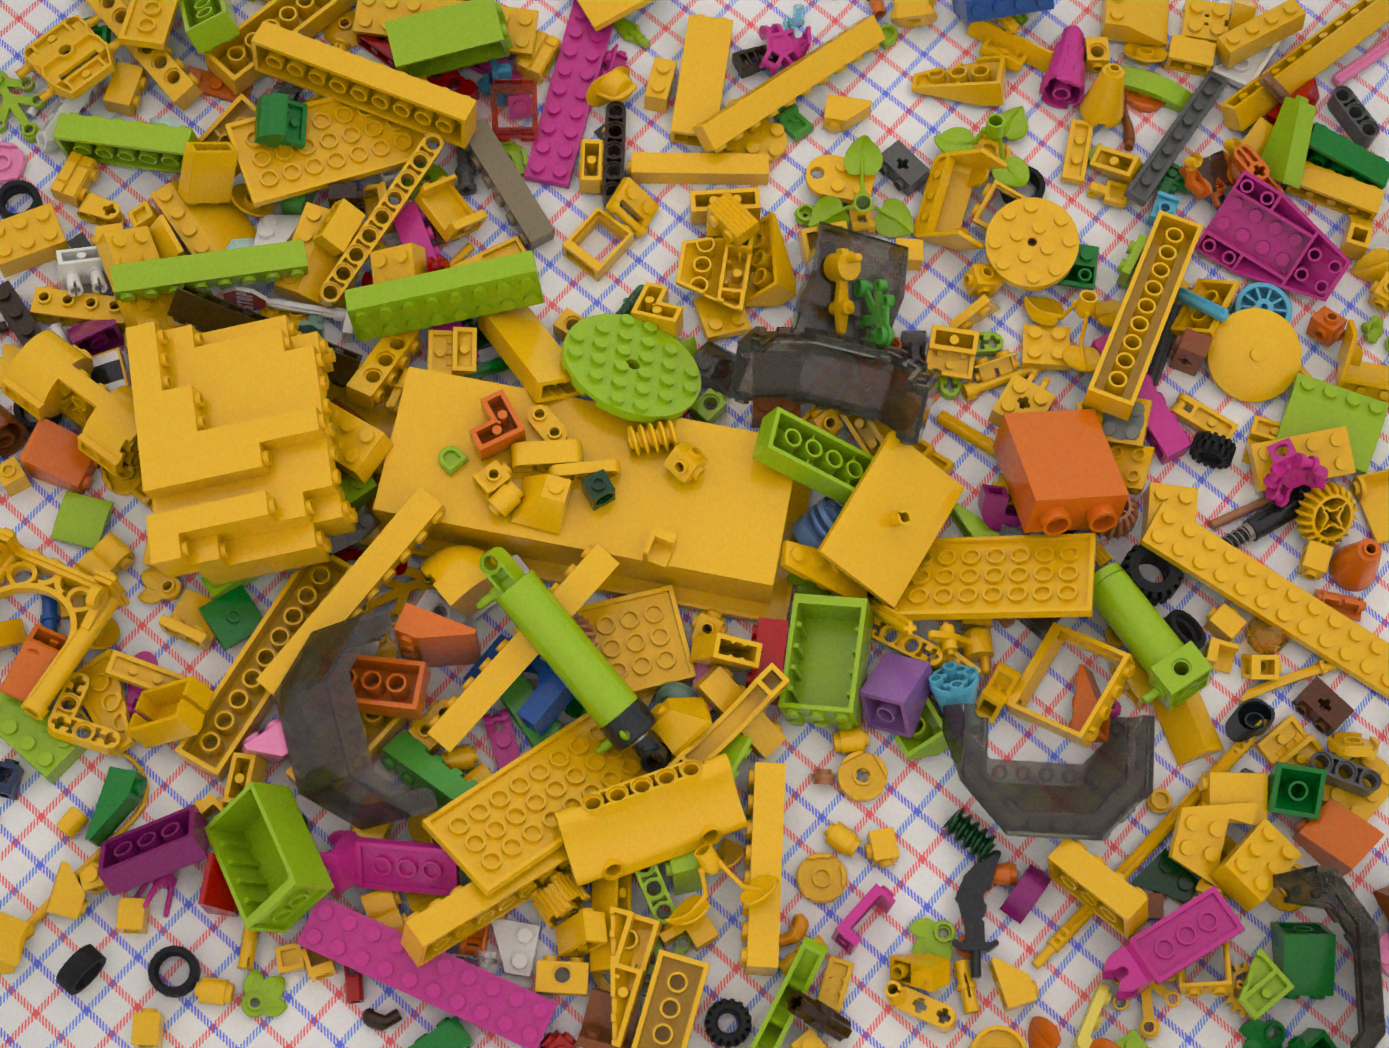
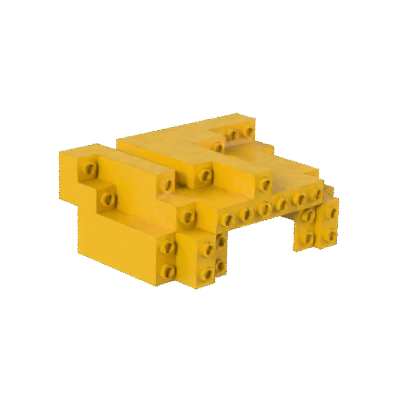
M286 315L204 333L198 332L192 324L168 330L161 329L155 322L125 328L143 492L152 499L154 514L146 515L151 565L168 578L199 572L212 584L218 585L330 561L329 552H332V544L329 537L355 532V523L358 522V515L356 509L351 507L348 500H345L343 487L338 485L341 484V475L335 466V461L338 460V453L335 445L332 444L335 430L332 422H329V414L332 413L329 399H326L327 390L330 385L327 373L334 371L333 362H336L334 349L328 346L327 340L323 339L317 331L302 334L301 331L298 332L295 323H291Z

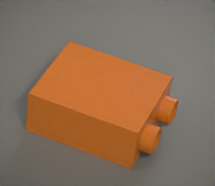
M1095 409L1003 414L993 448L1024 533L1044 532L1047 535L1054 536L1062 534L1067 530L1090 529L1093 532L1100 533L1117 527L1129 493Z

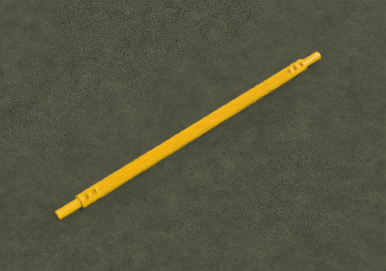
M1260 719L1254 726L1260 725L1262 720ZM1258 736L1243 742H1235L1208 772H1228L1255 744V739ZM1198 783L1115 871L1122 873L1126 879L1129 878L1174 830L1179 807L1196 806L1201 801ZM1082 904L1046 942L1047 946L1031 962L1032 965L1039 970L1054 953H1058L1095 913Z

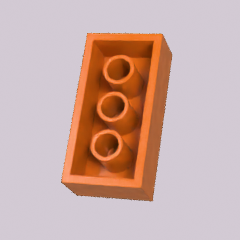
M327 651L317 700L323 709L421 720L431 672L427 663L422 661Z

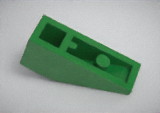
M110 766L85 837L87 841L101 847V842L107 840L139 804L142 795L146 791L147 778L136 771Z

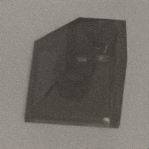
M706 342L694 357L701 375V388L706 390L711 388L715 392L719 391L728 400H730L750 362L749 359L712 342Z

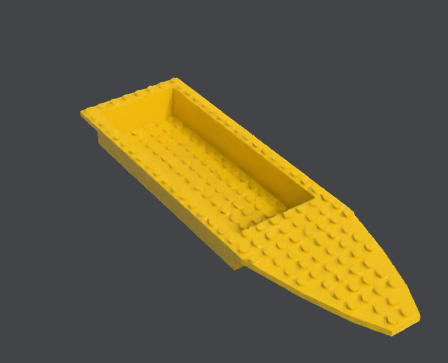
M409 367L398 412L390 413L385 408V404L392 393L391 387L387 390L382 403L377 404L373 411H370L348 401L346 387L336 386L329 379L330 385L327 390L326 399L331 401L334 397H338L368 423L384 432L393 444L391 450L382 460L384 467L381 477L377 475L373 477V480L378 485L376 498L357 510L358 522L355 523L356 531L329 537L331 541L368 548L420 486L443 504L445 508L443 513L445 515L436 526L433 524L427 531L429 534L423 541L422 551L415 546L412 548L411 556L426 559L433 552L443 547L458 544L475 546L486 552L494 547H502L510 556L519 555L530 570L533 569L543 582H557L560 585L566 578L563 573L573 563L577 566L583 560L580 554L589 545L594 547L598 543L620 564L595 592L625 596L672 585L679 608L700 612L703 610L708 611L711 608L721 612L722 616L757 623L759 617L787 620L793 584L787 580L790 572L780 567L781 543L787 540L799 544L793 533L792 523L807 512L811 488L752 458L759 432L685 418L672 420V424L676 425L679 444L685 441L689 442L692 446L699 448L708 459L703 467L705 469L703 475L698 480L693 479L684 483L677 480L672 472L663 465L674 448L673 444L670 445L669 451H666L665 447L661 445L659 453L656 452L654 447H651L650 454H647L645 449L642 448L638 456L635 450L632 449L630 456L627 442V427L632 426L636 432L638 424H641L644 430H646L647 423L630 421L612 415L595 406V401L568 397L536 403L525 388ZM401 371L400 374L398 375V378H397L396 383L398 382V380H399V378H400V376H401V374H402V371ZM503 389L525 429L526 441L524 442L542 441L528 423L527 415L529 409L536 404H543L549 407L565 426L567 439H576L582 442L583 462L616 459L620 462L621 475L610 479L615 488V500L593 511L582 492V482H572V493L559 535L512 524L511 518L514 509L505 518L502 515L497 518L488 509L487 506L490 505L488 500L473 485L472 475L479 473L495 459L499 464L505 462L512 471L511 448L484 461H481L471 443L469 430L487 422L482 412L480 399ZM537 413L535 416L537 418H542L544 414ZM655 420V422L651 424L655 429L657 422L661 421L662 425L665 428L666 420ZM552 431L550 434L552 436H557L559 432ZM447 446L459 448L469 460L451 477L440 467L438 460L440 451ZM512 471L510 476L512 482L521 489L524 477L549 473H517ZM495 473L491 478H496L498 475ZM654 526L677 534V544L666 568L643 561V551Z

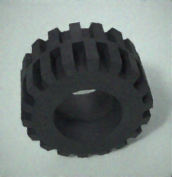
M1136 544L1132 547L1120 565L1153 606H1157L1158 603L1162 605L1168 599L1170 600L1184 578L1182 570L1140 544L1139 546ZM1142 564L1155 566L1160 570L1163 581L1159 583L1147 581L1141 575L1139 566Z

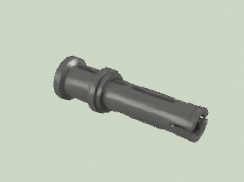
M456 146L458 164L455 169V174L458 177L456 190L462 196H470L477 192V186L474 184L473 179L475 169L471 165L469 152H465L461 147Z

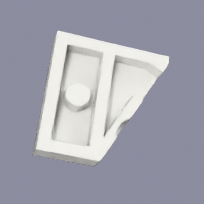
M500 918L493 921L492 926L505 974L531 978L541 927Z

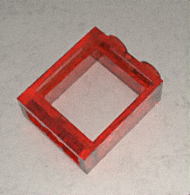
M491 79L492 130L500 142H509L511 139H520L524 142H530L534 138H538L537 79ZM497 94H531L532 127H499Z

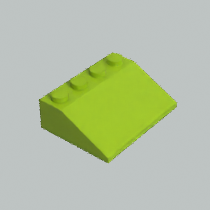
M1298 373L1289 387L1276 439L1346 426L1356 472L1366 474L1385 422L1389 403Z

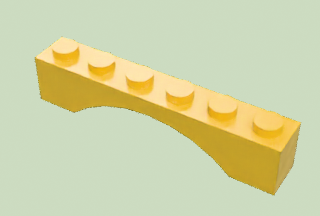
M771 663L739 698L668 766L690 759L697 760L703 765V760L718 756L791 684L790 680Z

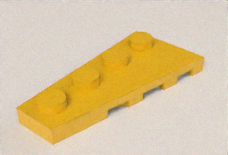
M787 540L781 543L780 567L804 580H811L824 591L829 590L837 596L867 598V590L816 552L817 548Z

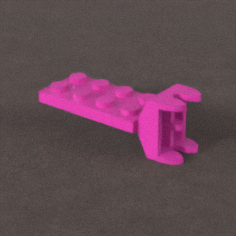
M339 830L332 832L327 838V841L335 845L331 852L319 853L325 868L330 871L329 876L334 885L331 891L342 892L358 883V888L449 896L450 892L460 885L459 866L436 843L367 837L357 838L355 831Z
M1213 886L1128 940L1130 945H1124L1113 952L1105 962L1102 978L1106 980L1116 978L1120 984L1115 998L1118 1000H1129L1145 991L1152 983L1155 982L1157 985L1165 982L1242 933L1245 928L1218 889Z

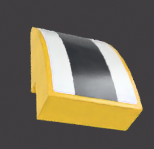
M119 347L92 356L93 371L90 377L97 384H104L110 393L120 386H131L124 356Z

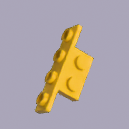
M988 20L970 23L967 35L983 42L979 54L983 56L1005 55L1006 68L1018 73L1025 63L1046 72L1054 55V52L1015 33L1011 35L1005 28Z

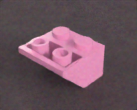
M278 717L266 725L262 734L259 735L258 732H255L247 737L242 743L243 747L239 753L255 754L271 763L278 764L299 750L304 741L287 717L282 721Z

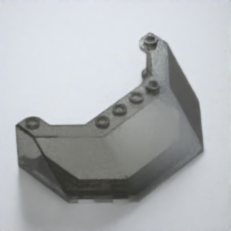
M756 326L738 341L728 397L734 398L735 402L748 404L749 401H753L757 397H786L792 399V402L797 404L810 403L821 410H829V408L838 410L839 414L845 416L859 415L862 416L863 420L869 422L879 420L895 430V437L904 445L918 444L921 440L942 371L937 368L928 369V363L918 357H913V360L908 357L909 352L891 346L882 347L874 342L805 327L804 332H794L795 328L777 327L776 331H766L767 328L765 326Z
M388 608L361 614L311 632L274 693L298 793L360 830L439 810L436 797L430 789L425 787L409 791L402 789L375 773L349 671L365 645L379 642L380 637L389 632L391 620Z
M977 704L943 705L942 732L959 779L1007 836L1105 841L1111 835V832L1120 823H1123L1144 799H1147L1153 793L1155 716L1139 715L1138 717H1115L1110 719L1108 742H1104L1083 764L990 759L987 755L989 718L979 717L976 714Z
M1315 865L1273 875V888H1283L1287 893V897H1284V903L1324 909L1334 923L1338 922L1344 930L1345 934L1343 936L1353 949L1358 1033L1350 1042V1048H1379L1386 1034L1379 927L1336 868Z

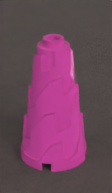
M1070 25L1063 29L1060 40L1056 43L1054 55L1050 60L1046 74L1043 75L1040 83L1039 96L1042 94V101L1058 109H1067L1069 104H1073L1072 108H1074L1084 99L1086 83L1084 78V33L1076 25Z

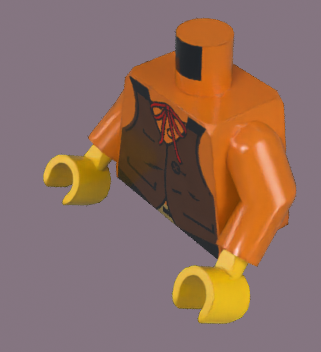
M1226 139L1223 142V147L1226 149L1225 152L1221 150L1204 158L1201 154L1192 153L1191 157L1185 158L1184 164L1186 166L1179 169V172L1185 180V187L1193 193L1197 200L1210 197L1214 208L1223 204L1226 198L1222 190L1233 185L1231 177L1232 155L1236 147L1242 145L1240 139Z

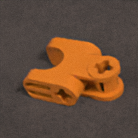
M1240 145L1236 147L1232 155V186H1234L1243 170H1246L1284 193L1281 186L1269 176L1270 169L1251 146Z

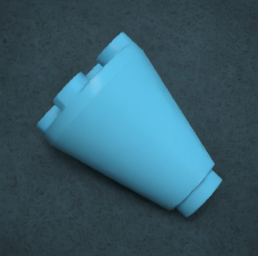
M948 661L943 663L942 668L929 676V686L950 730L953 733L962 734L969 731L972 724L979 686L978 669L957 665L954 661Z

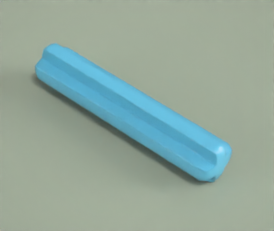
M1182 287L1177 292L1176 297L1178 301L1221 322H1224L1230 316L1227 308Z

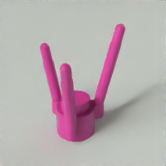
M169 873L150 882L153 886L143 904L144 909L148 907L158 887L166 889L168 885L164 917L169 916L174 887L178 881L174 877L175 873ZM150 883L142 884L133 898H140Z

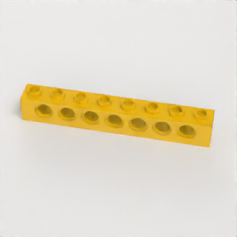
M86 0L118 37L130 1ZM125 45L171 100L183 111L203 93L198 86L200 81L191 72L189 74L186 73L185 69L187 66L178 57L176 59L172 57L174 51L168 45H166L165 50L153 49L150 53L151 48Z

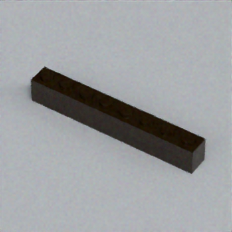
M183 283L176 289L167 314L178 323H189L196 326V329L201 332H209L268 319L266 316ZM328 342V346L334 349L336 362H333L334 371L327 373L328 378L336 386L346 387L358 370L363 355Z

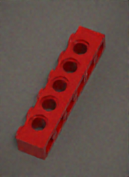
M356 34L359 46L392 69L397 70L388 38ZM457 70L438 74L440 77L437 78L433 76L427 77V81L448 89L458 88L451 91L468 95L477 101L479 100L476 83L462 77Z

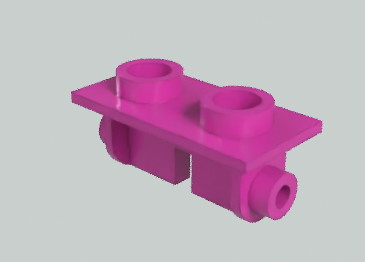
M618 44L610 51H606L603 63H605L604 69L600 71L599 77L618 66H626L628 57L626 52L617 51Z

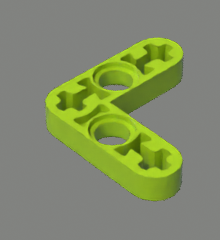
M979 332L975 357L995 356V353L1000 352L1004 343L1001 335L995 332ZM980 340H982V344H981V345H983L982 349L979 348V347H980ZM990 340H993L994 344H996L995 348H991ZM937 376L940 396L946 400L957 398L961 390V380L952 378L951 387L954 389L953 392H949L946 388L949 378Z

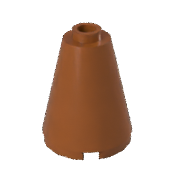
M0 404V455L2 458H6L15 454L26 443L24 438L26 435L28 436L29 432L23 422Z

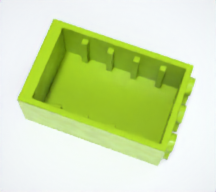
M469 0L384 22L396 69L414 77L426 74V77L485 63L490 61V59L511 56L509 49L513 48L511 37L506 27V17L500 1Z
M794 593L783 674L790 680L791 684L780 694L778 705L789 724L803 726L804 723H810L819 728H827L828 725H834L843 730H852L853 727H860L863 706L859 691L866 682L874 613L868 598Z
M251 781L204 828L244 925L249 931L286 933L334 888L288 786Z

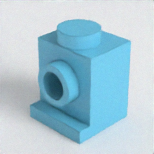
M1158 191L1147 224L1153 226L1159 210L1175 215L1181 197Z

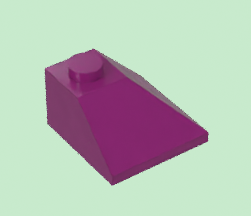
M115 319L88 320L84 323H77L66 330L72 344L80 349L87 350L91 356L115 349L124 344V337Z

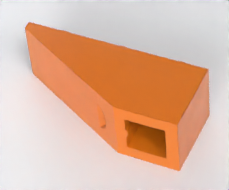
M1079 664L1078 672L1075 675L1076 691L1072 699L1073 715L1069 722V728L1078 732L1081 731L1101 697L1093 672L1083 664ZM1110 716L1101 724L1099 734L1093 742H1108Z

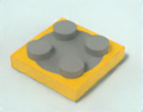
M1136 398L1128 421L1102 412V429L1109 443L1143 448L1152 400Z

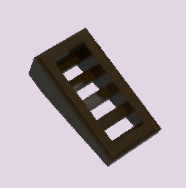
M766 44L732 54V63L741 79L766 69L764 67L763 69L759 68L761 59L758 56L761 54L763 57L765 56ZM771 53L773 58L769 60L776 63L779 57Z

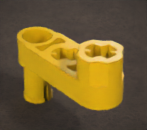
M897 981L887 982L888 988H884L886 998L890 1005L897 1008L898 1011L930 1024L941 1032L947 1033L950 1030H955L958 1020L952 1007L909 987H903ZM923 1000L927 1009L924 1012L921 1010V1013H917L914 1005L916 1002L920 1004V1001ZM945 1014H948L950 1021L947 1022L945 1020V1023L942 1024L940 1017L942 1015L945 1017Z

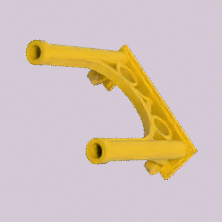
M6 527L4 529L0 528V586L6 578L10 583L0 587V599L19 593L42 594L55 599L63 605L70 617L71 627L67 641L21 705V709L25 713L42 721L49 712L48 707L118 607L123 608L124 605L128 607L130 601L126 595V590L119 582V577L113 572H103L95 569L93 576L87 575L76 566L68 567L57 558L53 557L50 559L36 549L28 550L19 543L16 538L17 534L13 530ZM25 570L32 573L31 578L25 582L16 583L14 581L15 575L20 571ZM39 573L50 577V579L40 580ZM64 584L73 587L67 594L63 590ZM86 596L85 607H73V602L77 597ZM84 616H85V618H84V620H83V622H82V624H81V626H80V625H79L78 617H84Z

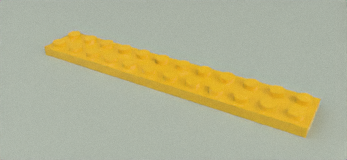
M1164 502L1159 505L1139 541L1140 545L1389 700L1388 642Z

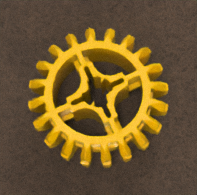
M1327 482L1322 491L1319 488L1310 487V493H1304V500L1298 501L1301 506L1295 510L1299 514L1294 519L1298 523L1296 529L1301 532L1300 536L1307 541L1314 540L1329 546H1334L1335 542L1342 543V536H1349L1347 531L1354 528L1352 522L1357 520V517L1354 515L1358 511L1356 506H1354L1357 501L1352 497V493L1349 490H1346L1344 486Z

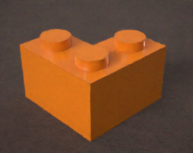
M503 389L480 399L482 412L487 422L470 429L469 433L471 443L481 461L511 448L510 446L513 443L526 441L525 429Z

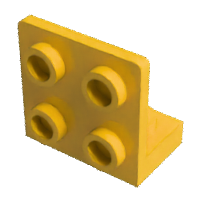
M185 589L171 616L162 615L158 624L163 632L208 651L215 636L198 610L213 600L190 589Z

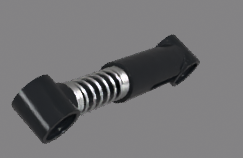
M1307 485L1299 486L1291 492L1286 506L1280 508L1275 503L1244 520L1241 527H1237L1236 530H1232L1231 533H1227L1221 539L1223 538V540L1234 547L1240 548L1241 544L1246 545V541H1257L1299 516L1295 512L1301 506L1298 501L1304 500V493H1310V487Z

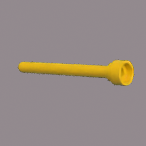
M1023 368L980 383L968 381L961 384L960 392L963 399L968 402L976 399L980 392L1009 383L1014 373L1025 378L1031 374L1033 369L1038 371V373L1048 369Z

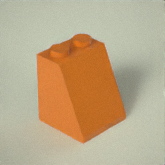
M46 418L37 422L19 457L30 477L79 494H84L86 489H90L94 479L93 475L96 469L101 467L78 449L77 437L79 435Z
M1330 798L1325 803L1322 802L1319 820L1311 818L1307 820L1304 817L1295 826L1294 829L1297 833L1292 839L1336 880H1339L1352 871L1385 834Z

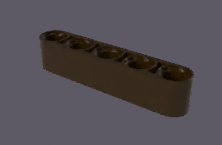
M612 101L606 107L602 187L604 207H606L611 198L609 195L614 194L624 178L626 107L620 101ZM613 134H618L619 136H618V137H613V136H611V135H613ZM617 154L619 156L611 157L610 155ZM615 174V175H618V176H617V177H610L609 175Z

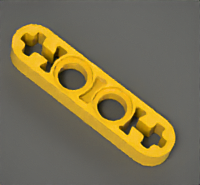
M874 615L873 623L881 630L878 633L877 630L873 629L871 640L903 656L930 662V659L927 655L923 654L924 649L931 655H934L936 652L938 659L931 660V668L934 670L942 667L945 662V655L939 646L913 633L908 636ZM896 631L898 636L894 641L888 642L885 640L887 632ZM910 641H917L919 644L918 649L914 652L906 651V645Z

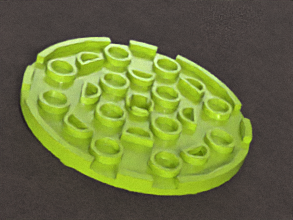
M629 314L589 316L571 327L562 344L561 363L564 371H568L572 378L571 384L582 396L587 394L595 400V406L617 417L641 423H654L655 420L662 419L672 421L682 417L684 412L690 410L700 393L701 375L690 352L675 337L658 329L656 324L651 321L643 322Z

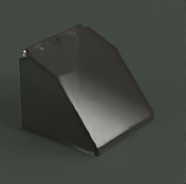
M820 221L797 296L789 331L794 332L792 337L794 339L809 342L811 337L814 338V345L831 349L832 345L835 344V351L854 356V351H859L858 358L874 362L875 356L881 357L884 347L878 344L870 345L866 343L867 331H875L876 325H872L870 329H861L859 327L861 315H872L864 298H856L854 296L853 286L856 279L848 282L849 300L854 303V312L848 315L846 333L838 334L836 332L835 316L831 315L828 309L829 304L835 299L836 282L830 281L825 276L823 269L824 260L829 254L836 253L838 248H847L854 253H860L863 259L861 261L860 274L856 279H867L873 284L872 297L874 301V284L876 279H886L888 290L885 294L895 296V306L893 309H890L889 322L890 326L893 327L904 298L909 247Z

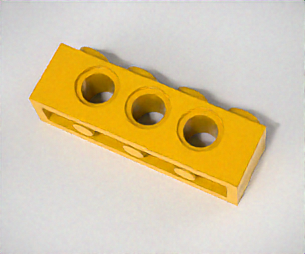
M416 330L382 337L347 383V400L370 411H373L377 404H381L389 387L392 388L396 383L400 372L408 367L412 356L420 351L422 345L420 331Z

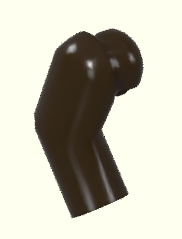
M372 1008L366 1009L362 1014L364 1024L379 1031H384L403 1020L397 1008L386 1015L377 1013Z

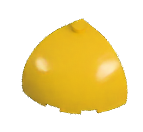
M458 544L446 546L433 552L419 565L425 576L435 582L432 585L448 604L468 618H471L480 610L476 604L494 586L479 567V559L486 551L471 545ZM491 557L492 563L498 566L497 560Z

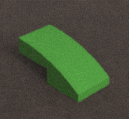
M795 103L786 108L784 106L778 109L779 113L773 116L777 123L783 125L784 131L795 142L814 131L813 124L799 113L798 106Z

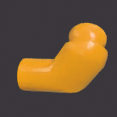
M803 914L793 916L791 930L779 934L780 947L803 940L809 927L808 919Z

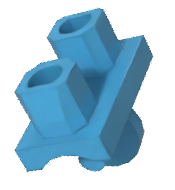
M497 58L490 59L493 77L489 76L488 73L482 74L483 78L478 81L477 85L480 91L486 92V95H492L495 89L498 105L502 106L505 105L504 99L508 98L507 95L516 94L514 81L501 83V80L513 78L510 63L498 64Z

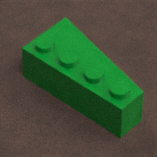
M1317 122L1313 124L1306 161H1310L1314 165L1325 169H1332L1346 177H1353L1365 184L1375 185L1379 189L1386 187L1389 179L1388 161L1368 151L1365 147L1348 140L1345 136L1328 129L1323 124Z

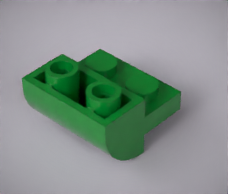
M271 93L260 97L257 100L254 143L274 148L281 144L302 150L306 139L308 104L288 100L289 94Z

